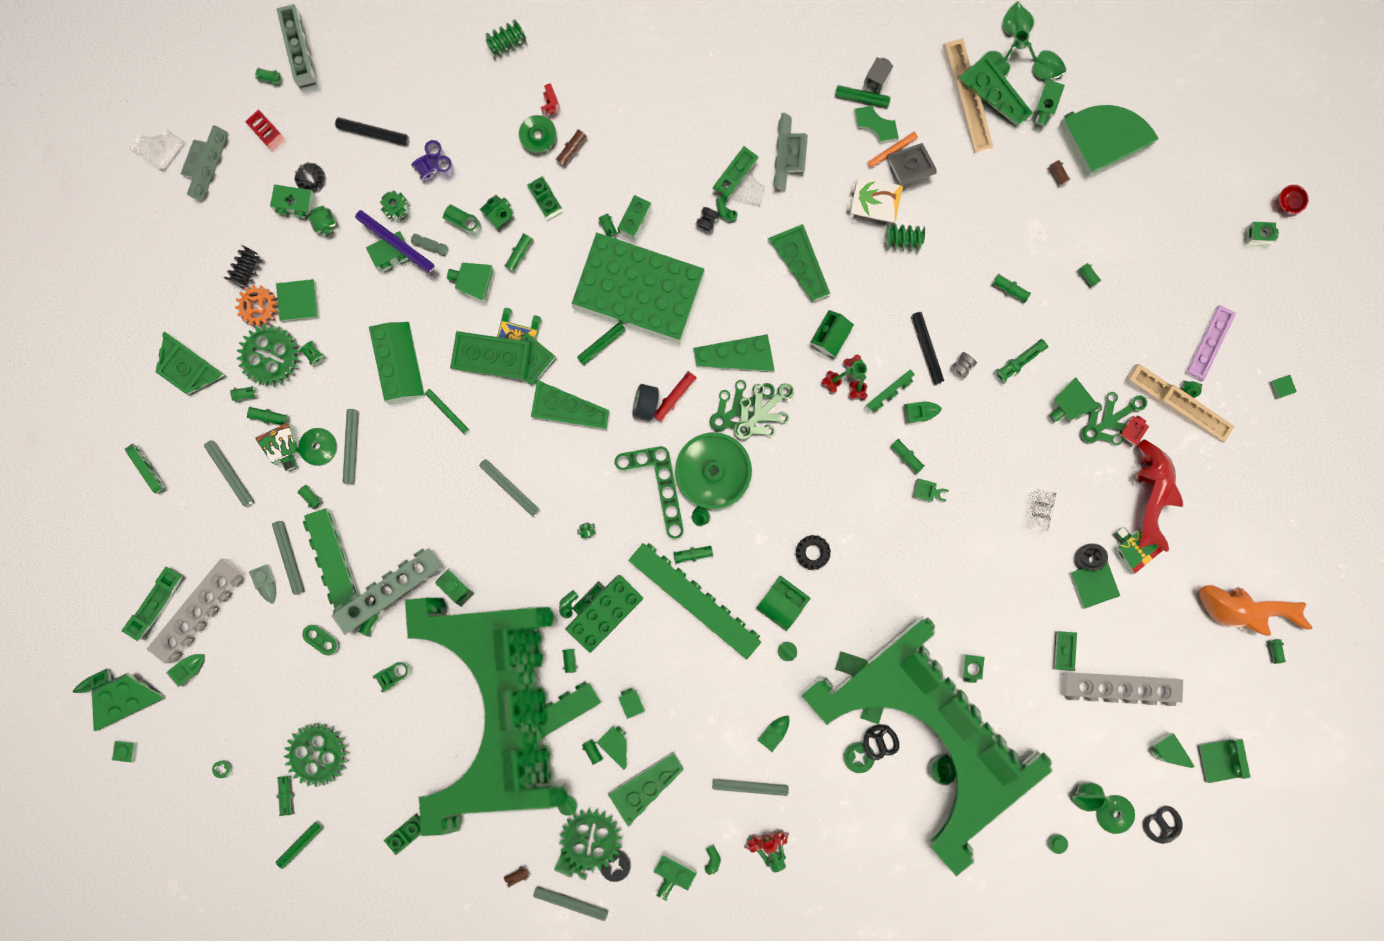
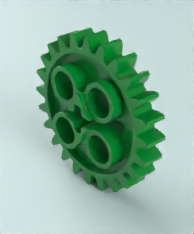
M263 324L262 330L256 326L255 333L249 330L250 336H243L246 340L245 343L239 342L243 348L237 350L238 353L242 354V356L237 357L238 361H242L238 366L245 368L242 373L244 375L249 374L247 379L250 381L255 378L254 383L256 384L260 381L263 386H266L267 381L271 386H274V381L281 384V378L288 380L287 374H294L291 368H298L294 364V361H300L299 358L295 357L300 352L294 349L298 346V343L292 342L294 337L292 335L287 337L289 332L287 330L282 332V327L280 326L276 330L273 324H271L269 329ZM262 339H267L268 341L265 347H260L259 345ZM285 346L284 353L278 355V347ZM253 348L268 354L271 353L273 356L283 359L284 362L281 363L270 357H265L263 354L253 351ZM259 356V357H260L259 363L256 364V365H253V364H252V359H253V357ZM277 363L276 371L270 372V365Z
M314 723L312 729L309 724L305 725L306 731L298 728L299 735L292 733L294 740H287L291 746L284 748L289 751V754L284 755V758H289L285 765H291L292 767L288 773L295 772L293 779L301 777L300 784L307 780V786L314 782L315 787H318L320 781L323 786L327 785L326 779L333 782V775L339 777L338 770L343 771L345 769L341 763H347V760L343 759V756L348 754V752L343 751L347 744L341 745L340 743L344 738H337L339 731L331 733V726L325 730V724H321L320 728H318L317 723ZM317 736L322 737L324 740L321 747L315 744ZM307 740L310 741V744H311V746H312V749H311V747L306 743ZM301 746L307 750L305 757H301L298 753ZM319 751L318 758H313L314 752ZM327 753H331L334 756L332 763L326 762L325 755ZM311 763L317 766L315 774L309 772L308 767ZM321 763L326 767L325 770L322 769Z
M590 809L587 810V814L580 810L579 817L573 814V821L567 819L569 826H562V829L566 832L559 834L560 837L564 838V840L559 841V845L565 846L560 851L561 853L567 852L563 857L564 860L571 859L569 865L572 866L576 863L575 869L579 870L580 867H583L584 873H586L588 868L594 873L596 867L601 872L602 865L609 868L608 861L614 863L615 860L612 856H619L616 849L622 848V845L617 843L622 840L621 836H617L621 830L614 829L618 825L617 822L610 823L612 816L606 819L605 811L598 815V809L595 810L594 814H591ZM595 824L596 827L593 833V839L596 842L591 843L590 856L589 858H586V853L588 850V842L586 841V839H590L592 825ZM581 825L588 826V831L585 834L578 832V828ZM599 829H606L608 831L607 835L603 838L598 837L597 832ZM582 844L584 851L576 853L574 852V847ZM596 848H602L604 853L602 856L596 857L593 855V851Z

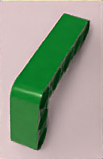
M658 446L618 454L614 463L621 472L649 467L655 468L667 536L672 540L680 539L683 535V524L668 449ZM658 451L666 453L667 456L664 460H658L655 457ZM641 454L646 455L648 458L644 464L637 462V457ZM620 458L628 459L629 463L626 467L618 465ZM666 469L670 472L668 479H661L659 477L661 470ZM664 489H672L674 492L673 496L665 498L662 494ZM669 507H674L677 510V514L674 517L666 515V510ZM678 526L681 532L677 536H672L669 532L670 528Z

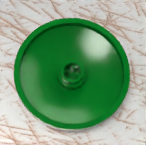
M710 432L698 435L684 445L676 460L675 477L681 493L691 503L705 509H722L736 503L745 494L752 477V465L746 449L740 442L729 435Z

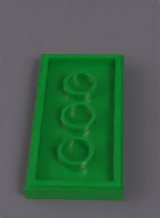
M456 331L450 369L525 380L531 342Z

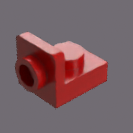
M549 83L544 85L545 92H543L546 103L549 104L540 107L543 115L555 114L560 109L553 87Z
M1138 415L1136 417L1131 416L1128 419L1129 422L1120 434L1121 437L1135 446L1138 445L1150 427L1145 424L1147 421Z

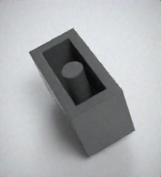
M876 57L866 75L863 87L873 93L880 94L893 69L891 62L886 58Z

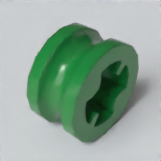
M218 761L213 765L212 773L217 778H226L231 773V765L226 761ZM221 764H223L224 769H226V772L222 773V775H220V771L217 770L218 767H221Z

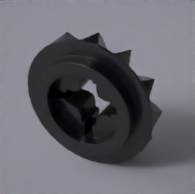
M307 162L300 165L295 171L294 180L298 188L315 192L323 186L325 174L319 165ZM305 172L314 174L312 176L314 183L310 180L305 181Z
M1086 544L1079 549L1077 561L1079 566H1082L1085 571L1091 570L1095 572L1099 569L1102 570L1107 565L1108 553L1099 544ZM1096 553V560L1089 563V557Z
M618 851L619 856L613 855L612 857L615 861L619 858L618 865L623 870L616 869L611 874L612 866L609 863V868H606L604 865L601 866V874L608 881H622L630 872V860L622 851Z

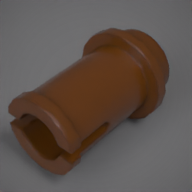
M1057 160L1049 166L1059 185H1062L1071 179L1063 167L1064 163Z
M520 866L518 870L504 876L505 883L508 882L507 886L510 888L522 880L527 881L530 874L525 866Z

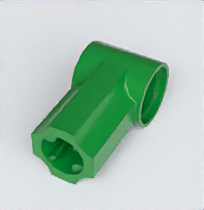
M451 204L446 207L442 217L444 220L465 230L470 235L479 233L481 223L476 216L468 214ZM470 221H475L476 223L473 228H467V224Z

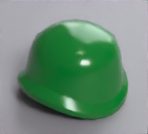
M1094 782L1080 785L1072 797L1075 805L1087 812L1101 810L1107 803V797L1102 786Z

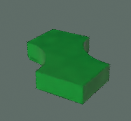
M873 105L854 109L858 129L872 131L877 136L879 143L899 139L895 120H887L880 117L875 112Z

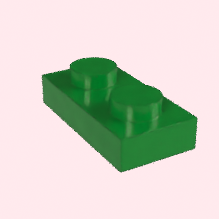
M1057 631L1054 670L1075 671L1077 632Z

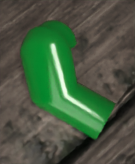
M724 197L716 198L717 211L720 217L728 222L734 221L738 217L737 211L726 207Z
M574 590L569 592L559 602V613L564 618L571 617L572 602L579 597Z
M711 845L705 849L710 857L709 864L705 866V872L708 875L716 874L721 864L720 855L715 846Z

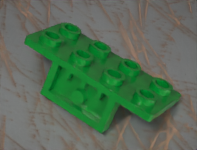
M620 574L606 587L598 581L572 607L578 616L565 630L591 653L643 600V597Z

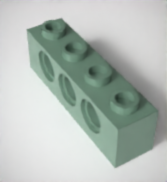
M295 4L276 8L294 82L298 87L315 83L316 79L299 10Z

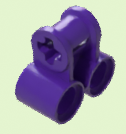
M436 140L428 141L425 144L426 154L417 158L411 164L419 173L421 181L429 179L437 172L441 176H449L454 171L451 159L444 155L441 144ZM433 147L439 148L436 154H431L430 149ZM442 163H449L447 169H440V165Z

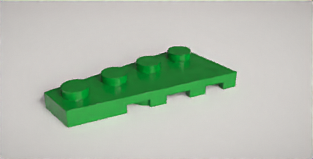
M987 54L982 56L957 78L1016 126L1033 114Z
M803 224L768 238L813 302L831 295Z
M768 334L693 348L696 367L775 372Z
M674 752L608 793L609 798L628 827L677 778L684 768Z

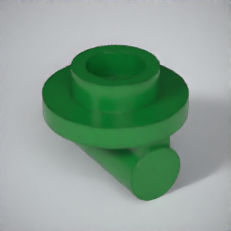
M1182 381V391L1191 397H1198L1202 393V384L1195 381Z
M783 642L778 648V655L784 661H793L797 657V648L791 642Z
M567 796L566 805L558 807V810L561 814L570 817L576 812L577 802L573 797Z

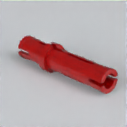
M687 371L672 392L662 400V404L654 414L656 420L662 423L668 413L676 408L677 402L697 379L694 374Z

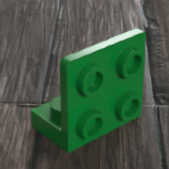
M1233 738L1199 745L1207 783L1235 778H1251L1243 739Z

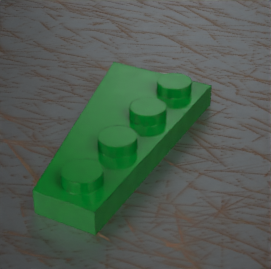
M537 380L531 418L607 430L610 412L608 409Z

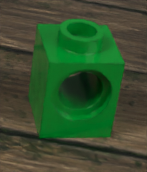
M1253 221L1248 225V244L1271 245L1278 239L1279 230L1276 228V222ZM1261 229L1267 232V237L1261 235Z
M963 654L960 678H965V682L977 683V680H982L985 657ZM972 663L977 667V672L973 675L968 672V666Z

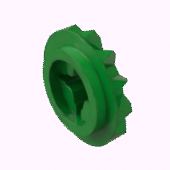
M863 742L849 745L844 754V761L848 769L855 773L869 771L874 765L875 760L870 759L867 754L863 756L865 764L860 761L853 763L856 758L854 751L859 754L865 753Z

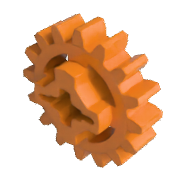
M252 285V290L245 287L246 293L239 292L242 297L235 300L239 303V305L235 306V309L240 310L237 315L243 317L242 321L244 323L249 321L250 326L256 323L258 327H261V322L267 325L268 318L274 319L271 314L277 313L274 306H277L278 303L273 301L276 298L275 295H270L271 291L269 289L264 291L262 285L259 286V289ZM251 301L257 303L262 310L255 308ZM245 302H247V309H246V310H245V308H244Z

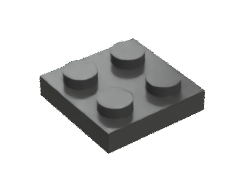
M923 143L887 155L888 161L901 186L937 174V169Z

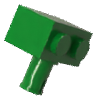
M662 853L653 870L654 873L664 879L656 896L661 898L665 891L662 900L667 901L673 887L677 885L688 891L697 875V871Z

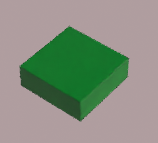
M1290 374L1271 381L1277 399L1297 392Z

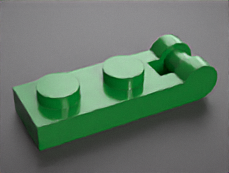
M743 146L712 189L722 193L723 197L728 200L757 162L759 156ZM725 181L731 184L729 188L723 186Z

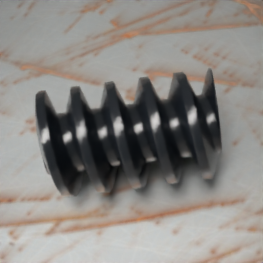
M241 245L244 250L237 251L241 257H234L237 264H230L234 271L227 270V274L230 277H224L223 279L238 287H247L244 279L251 280L247 273H254L255 271L251 266H258L254 260H261L262 258L257 252Z

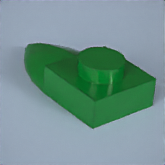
M929 401L904 404L906 423L932 419L941 412L942 407Z
M194 654L187 656L169 669L166 674L179 688L200 669L204 655Z
M106 668L86 678L72 692H90L92 689L111 681L110 671Z
M787 715L774 720L757 740L773 752L787 733L790 717Z

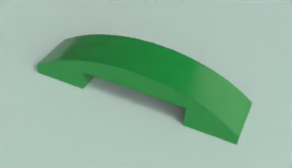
M165 566L135 615L130 617L121 631L138 642L161 614L179 585L182 576Z

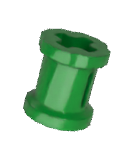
M313 341L307 342L299 350L301 354L303 353L307 357L311 366L324 358V354L317 350Z

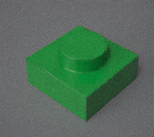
M114 741L112 761L132 763L136 743Z

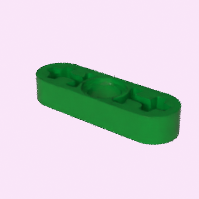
M134 443L126 447L125 452L149 488L155 494L163 490V484Z

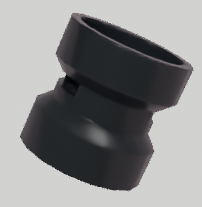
M703 207L701 217L697 219L695 225L707 232H712L715 227L714 223L719 219L720 214L711 208Z

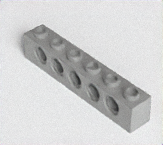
M221 558L147 647V650L164 664L173 663L180 654L178 652L181 648L187 647L192 641L191 636L194 632H199L203 628L204 620L216 612L217 604L220 601L223 602L229 596L228 591L231 587H236L242 579L240 576L243 573L228 560ZM223 576L225 578V584L224 586L219 587L217 581L220 577ZM207 592L213 594V599L210 602L205 600ZM195 607H199L200 609V615L198 617H194L193 615V609ZM183 622H186L188 629L183 633L180 626ZM171 637L175 639V645L172 648L168 645V640Z
M1063 672L1062 696H1068V700L1080 701V697H1087V701L1099 702V698H1107V702L1118 703V699H1126L1128 704H1138V700H1143L1145 705H1157V701L1165 702L1164 706H1176L1177 703H1183L1184 679ZM1082 682L1088 684V690L1085 693L1080 690ZM1102 683L1107 685V692L1104 694L1099 691V686ZM1121 684H1124L1127 688L1124 695H1121L1118 690ZM1141 685L1146 688V693L1143 696H1140L1138 693V688ZM1161 686L1165 689L1163 697H1160L1157 693L1158 688Z

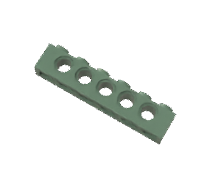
M423 548L413 554L414 559L409 562L407 559L398 565V570L393 573L391 570L382 576V581L377 584L374 581L365 588L367 591L362 595L358 592L349 599L351 601L346 606L341 604L336 607L331 617L342 633L347 635L439 571L442 566L429 548L425 551ZM413 564H421L423 571L416 573L413 570ZM399 574L407 577L405 584L398 583L397 576ZM382 586H389L391 593L389 595L382 594L380 590ZM368 596L373 597L375 605L367 606L364 599ZM350 608H357L359 616L355 618L350 617L348 614Z

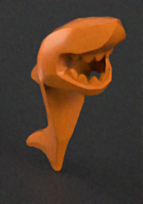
M1206 585L1199 590L1200 598L1209 615L1224 626H1245L1259 634L1270 636L1271 631L1268 619L1280 615L1288 618L1301 628L1307 630L1313 628L1304 617L1303 612L1307 606L1305 602H1254L1251 596L1240 587L1234 588L1229 593L1214 585Z

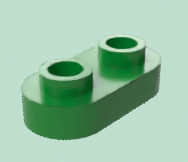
M308 625L304 628L302 637L305 642L323 655H333L336 653L338 642L333 636L317 625ZM312 631L316 632L315 638H312L310 636V633ZM327 642H330L332 644V647L329 650L326 648Z

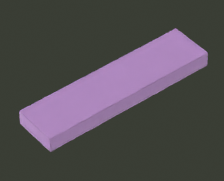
M1221 305L1217 306L1186 371L1187 374L1201 381L1205 380L1236 312Z

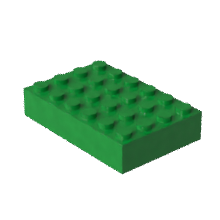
M596 232L571 304L573 308L617 323L620 322L623 325L680 344L705 269Z

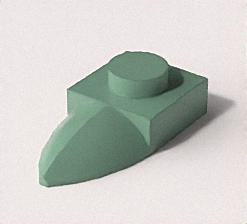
M266 564L249 571L255 589L258 590L259 594L267 602L273 604L276 599V584L269 565Z

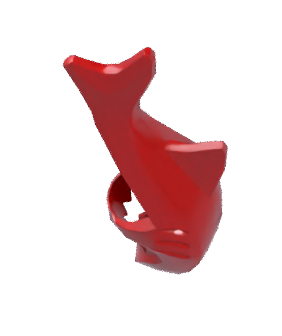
M1144 439L1139 444L1142 462L1151 467L1141 468L1136 473V480L1140 483L1145 481L1154 487L1147 505L1139 547L1144 548L1150 544H1155L1165 552H1168V541L1159 529L1158 518L1163 507L1170 505L1183 507L1184 503L1176 485V471L1172 459L1166 452Z

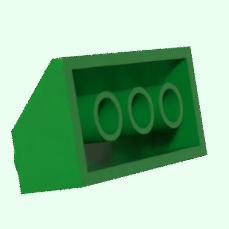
M388 322L369 326L384 401L389 404L425 396L409 322Z

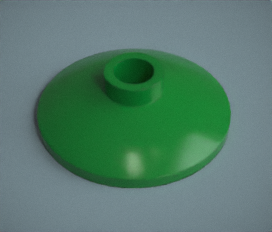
M530 116L522 122L519 128V140L523 147L531 152H544L554 144L556 128L553 122L545 116ZM536 133L542 135L539 139L535 138Z
M313 428L302 435L298 449L300 456L305 462L314 466H321L329 463L334 458L337 451V442L333 434L328 430ZM319 443L320 447L315 450L313 445Z
M1120 795L1107 796L1105 807L1096 811V818L1101 828L1106 832L1121 834L1132 827L1135 821V809L1127 798ZM1117 811L1120 812L1118 819L1114 817V813Z

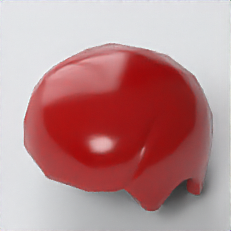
M1297 184L1286 186L1279 195L1281 208L1291 215L1300 214L1307 208L1309 203L1307 191Z

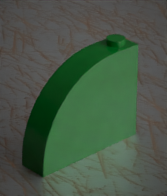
M1114 105L1092 106L1077 113L1072 111L1066 114L1060 123L1087 176L1155 144L1159 139L1153 128L1141 116L1129 109Z

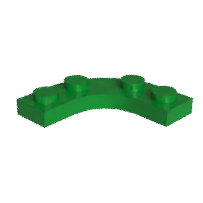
M840 651L834 670L852 675L868 661ZM863 708L860 719L879 724L884 708Z

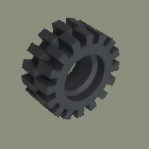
M818 535L806 536L797 545L796 558L804 568L809 570L820 569L828 563L831 557L830 545L826 542V539ZM810 545H816L820 548L821 555L816 560H811L806 556V549Z

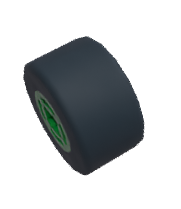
M645 384L638 386L632 409L633 417L648 421L653 419L659 398L658 387Z

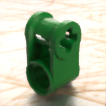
M397 662L372 677L377 680L382 688L381 692L384 693L409 677L411 666L407 662ZM399 665L405 667L406 671L403 676L397 673Z

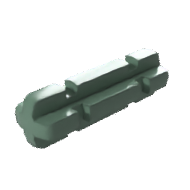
M416 233L412 235V244L420 245L422 248L433 252L437 251L441 255L446 254L447 245L443 243L438 244L437 241L426 237L422 238L421 235Z

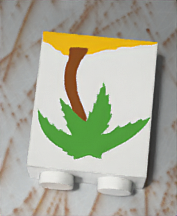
M858 176L857 182L853 181L851 193H854L853 200L849 199L847 211H850L849 217L853 218L854 215L887 221L886 225L889 223V226H893L896 221L903 186Z

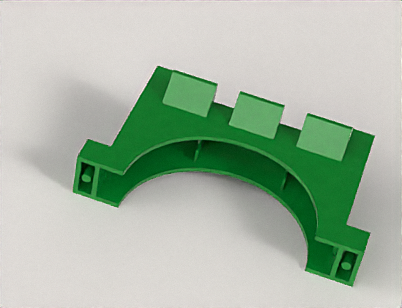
M443 598L406 599L407 639L432 641L456 654L473 674L480 689L484 706L483 737L478 753L468 770L446 789L431 795L418 797L421 836H439L460 831L461 819L459 814L552 809L566 805L567 791L565 790V785L547 786L550 785L552 773L549 769L550 752L548 745L540 746L539 744L541 742V734L538 727L546 726L547 712L544 705L546 694L543 691V687H535L537 677L534 668L542 667L543 655L540 652L541 634L539 628L552 627L554 615L551 607H530L444 616L446 606Z
M921 616L835 690L832 688L834 685L827 677L823 678L820 676L803 691L801 696L826 725L840 716L855 710L883 707L913 715L926 723L939 735L948 748L955 764L957 792L953 808L947 820L939 831L930 838L933 842L930 847L957 877L974 863V849L968 841L1053 772L1051 767L1053 763L1045 752L1041 754L1039 750L1035 751L1021 763L1019 755L1013 749H1008L1006 740L1000 734L996 735L995 730L988 722L984 723L982 721L981 711L975 704L971 706L965 692L962 689L958 691L950 677L945 678L943 676V667L936 659L934 661L931 660L930 652L923 644L935 635V624L929 617L925 619Z

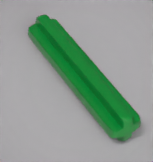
M837 85L835 95L885 107L890 105L891 97L841 85Z
M620 322L579 354L577 359L580 363L586 364L625 332L624 326Z
M314 822L276 860V865L281 869L285 868L323 829L318 822Z

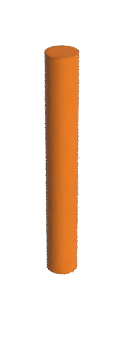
M915 131L869 160L867 162L870 168L876 166L888 158V154L897 152L917 139L918 135Z

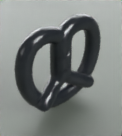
M875 725L869 728L863 738L865 753L872 760L877 761L885 756H892L900 748L897 734L888 725ZM886 733L891 736L894 747L891 750L887 749L883 739ZM869 738L876 740L880 750L879 754L875 755L872 753L869 746Z
M1163 806L1156 814L1149 815L1143 825L1149 838L1159 844H1168L1175 841L1183 830L1182 818L1178 811L1171 806ZM1165 812L1172 813L1176 819L1177 827H1169L1162 815ZM1153 820H1156L1163 830L1160 837L1156 836L1150 829L1149 825Z

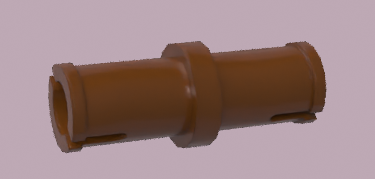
M577 129L570 141L564 144V149L555 160L561 165L566 166L573 154H577V149L587 138V135Z

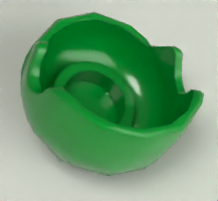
M942 755L931 762L929 772L931 778L936 783L945 786L954 782L957 772L952 758L948 757V755Z

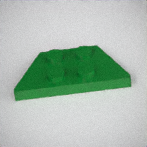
M165 331L162 333L163 341L159 349V361L155 372L183 393L189 395L224 376L222 372Z
M125 673L92 689L93 730L97 731L163 699V694L150 689L148 684L138 681L136 677L129 673Z

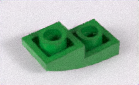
M543 176L527 184L546 220L563 211Z
M417 813L414 814L383 840L395 856L421 835L420 817Z

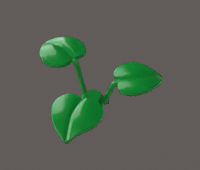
M1019 1L1014 3L1006 12L1002 23L1006 34L1014 35L1010 50L1004 58L998 51L991 50L985 54L990 57L1001 73L1006 76L1010 71V65L1006 60L1010 57L1014 48L1025 49L1028 47L1033 60L1036 61L1033 64V72L1039 79L1052 80L1066 73V66L1055 52L1043 50L1039 53L1038 58L1035 56L1032 44L1029 42V32L1034 27V18Z

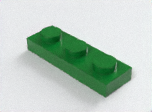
M909 369L866 404L865 409L869 413L872 410L877 412L884 406L883 401L887 398L892 400L899 394L897 391L902 386L906 388L914 382L912 380L915 376L913 371Z

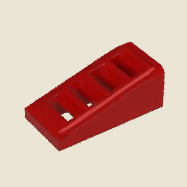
M259 109L245 121L271 151L276 149L285 140V137ZM260 118H262V120L254 127L253 125H254Z

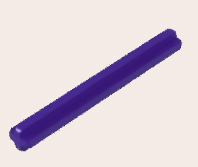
M359 210L356 213L355 218L426 272L430 273L434 269L435 265L364 211Z

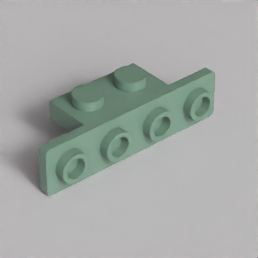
M781 113V119L778 122L780 131L777 138L778 154L775 158L776 174L774 175L775 187L782 191H786L788 172H805L808 139L806 133L791 134L792 117L786 113Z
M216 125L212 126L207 142L193 139L180 173L184 177L192 178L187 195L200 202L203 201L228 135L227 131Z

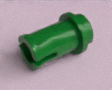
M256 69V80L268 81L273 85L279 84L281 73L277 70Z
M607 213L598 218V224H601L607 236L612 237L609 230H611L613 236L618 235L611 220L612 216H609Z
M1087 262L1079 268V274L1085 277L1091 287L1101 281L1092 269V264L1089 265Z
M254 386L239 389L234 387V389L230 390L232 401L239 402V400L256 398Z
M307 485L302 486L297 493L308 503L309 508L315 509L321 504L320 497L316 496Z
M1282 639L1270 640L1269 647H1271L1273 664L1286 662Z
M575 649L562 650L564 667L562 669L565 670V673H574L576 668H578L575 663Z
M590 739L581 745L583 746L582 750H585L591 764L594 765L603 760V757H601L595 746L596 742Z

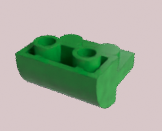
M780 575L756 609L787 631L811 598Z

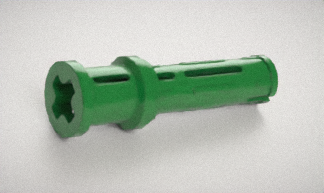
M1040 339L1015 359H1009L1007 364L995 370L998 379L1006 384L1010 377L1020 373L1023 366L1048 349L1047 343Z

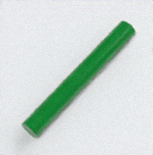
M431 389L424 393L463 434L469 431V428Z

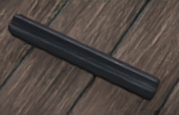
M337 117L335 121V127L402 145H407L409 136L404 133Z
M916 312L912 315L933 382L935 385L944 382V377L922 312Z

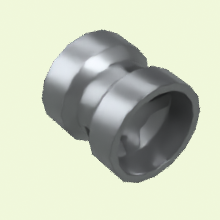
M962 352L959 355V360L953 363L951 369L959 376L966 378L969 375L970 368H974L977 361L969 354Z

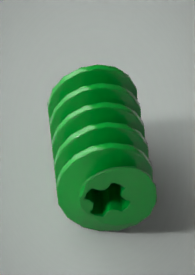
M515 19L512 20L513 26L506 23V30L500 26L499 33L495 29L492 30L493 36L485 33V41L493 57L495 56L494 50L500 54L501 47L508 50V43L514 47V40L522 43V36L527 40L522 27Z
M887 223L885 242H887L888 248L891 247L892 243L895 244L896 248L902 243L903 249L906 248L907 244H910L911 249L917 244L918 250H921L925 240V226L921 231L917 225L913 231L912 225H908L905 230L904 224H901L898 230L896 224H893L890 229L889 223Z

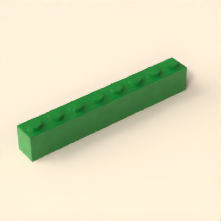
M642 543L628 561L742 657L748 660L762 643L759 640L761 636L753 629L749 632L744 627L746 623L740 618L734 619L729 615L731 611L723 604L721 607L715 603L717 599L709 592L705 595L700 591L701 586L694 580L688 581L685 578L687 574L679 567L675 570L670 566L672 562L664 555L662 557L655 553L657 549L650 543L647 545Z

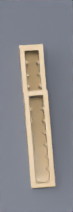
M964 39L947 42L943 45L974 153L993 148L981 98L957 79L971 67Z
M1135 364L1124 380L1222 442L1227 440L1235 427L1174 384L1170 385L1141 364Z

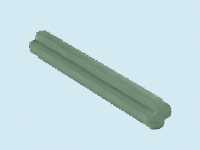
M347 409L342 482L349 485L354 483L358 413L356 409Z
M214 441L206 442L204 448L244 507L249 506L253 500Z
M487 459L480 463V468L531 516L534 517L539 512V508Z
M276 521L272 523L273 531L292 593L298 595L303 593V587L283 522Z
M713 779L712 782L713 790L788 796L789 786L720 779Z
M536 887L533 893L534 898L605 921L608 916V911L540 887Z

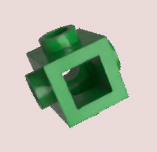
M395 190L389 191L381 198L380 204L382 208L380 210L387 218L391 216L396 221L402 218L409 210L406 204L408 200L401 192L397 194Z
M497 195L489 198L486 204L479 209L497 229L514 214L509 208L512 206L505 197L501 199Z

